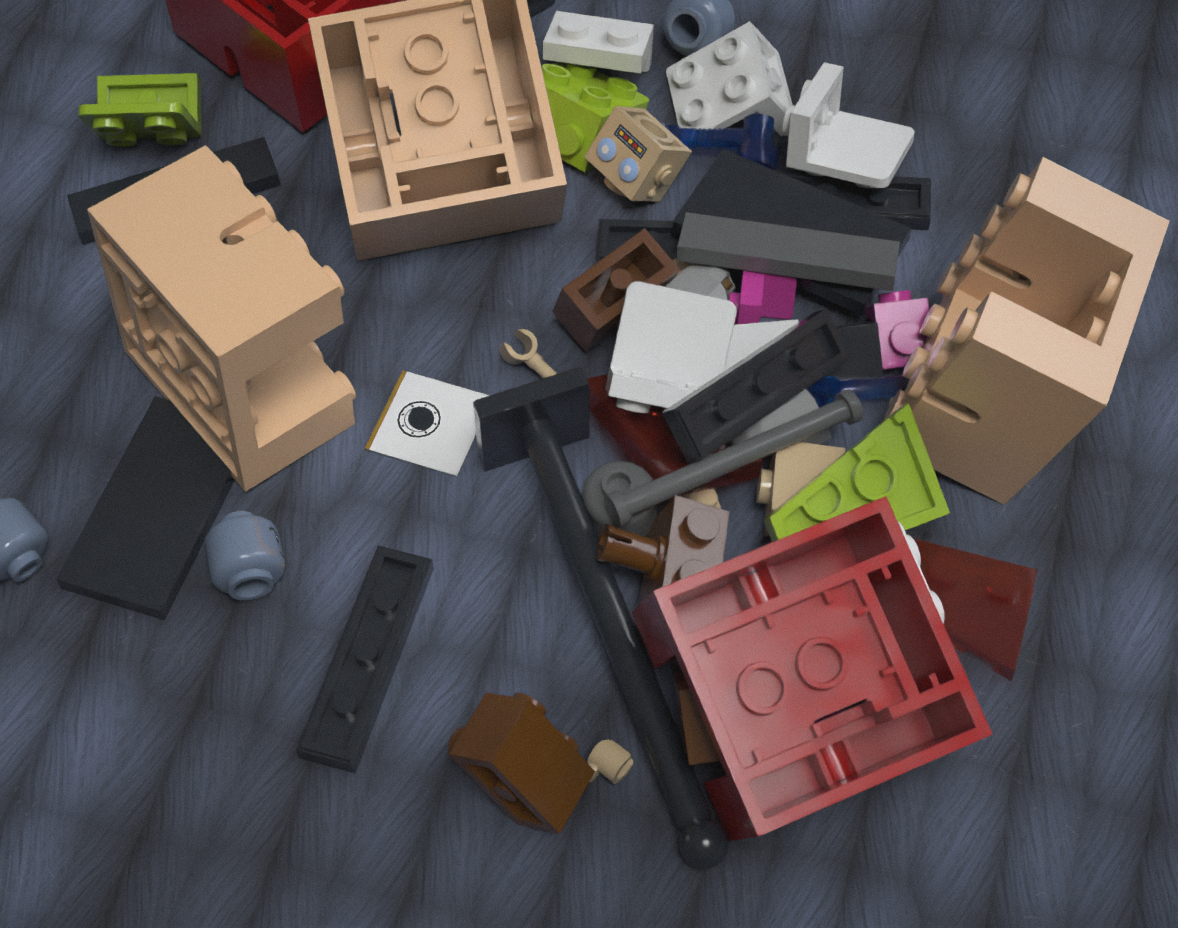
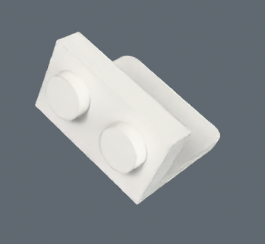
M823 63L813 80L805 81L797 104L789 105L786 110L782 126V134L789 137L786 166L804 170L813 176H829L854 182L856 185L864 188L887 187L914 141L915 131L908 126L839 111L844 67Z
M641 281L630 283L626 289L605 386L608 396L617 397L616 406L619 408L649 413L650 405L669 408L724 371L736 318V306L731 301Z

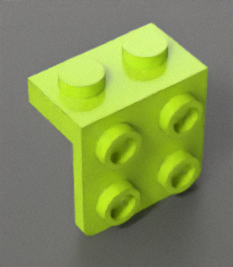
M564 62L543 64L541 68L561 159L583 172L592 170L595 167L584 156L614 107L623 106L647 109L649 98L637 92L638 88L634 83L618 77L610 78L597 71V67Z
M197 73L97 76V104L79 105L78 117L102 140H106V144L111 146H134L137 144V139L156 138L157 143L163 145L186 144L187 138L202 137L201 77Z

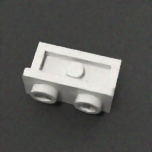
M556 11L543 41V59L634 73L647 72L650 69L652 60L654 24Z

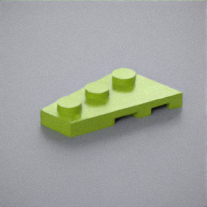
M909 403L899 407L764 519L772 542L887 496L895 517L901 523L904 530L950 514Z

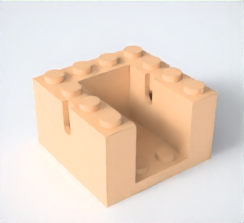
M407 0L308 18L357 261L562 221L567 182L527 0ZM390 93H393L401 136L397 132Z
M205 145L87 209L124 351L164 398L170 400L231 470L232 477L245 492L355 424L352 401L356 398L355 390L349 379L341 371L334 373L326 365L320 349L314 342L317 338L344 323L341 297L344 296L343 285L332 268L327 265L321 267L310 256L306 243L295 230L287 231L277 221L276 215L268 201L262 195L254 196L244 186L239 172L231 162L225 161L222 163Z
M1045 157L1039 161L1028 177L1021 173L1017 175L1003 201L1005 207L1003 208L997 204L994 205L981 228V237L972 234L960 254L958 264L951 262L945 270L936 290L944 295L940 305L935 303L931 307L920 329V333L927 336L923 348L917 346L914 349L903 370L902 376L910 379L905 392L902 390L897 392L885 415L886 419L899 407L909 403L933 469L1004 505L1107 406L1170 222Z

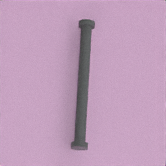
M850 389L837 393L835 401L705 457L699 462L689 464L623 494L617 490L604 496L606 510L612 522L618 528L631 522L632 515L673 498L675 495L682 494L840 423L845 422L848 425H852L863 419V408L860 400Z

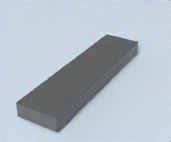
M686 212L677 246L676 261L893 291L900 242Z

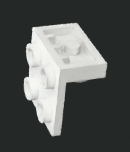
M750 21L667 68L666 74L681 140L688 147L696 145L751 114H754L760 123L767 121L780 136H783L784 116L789 105L793 104L779 52Z

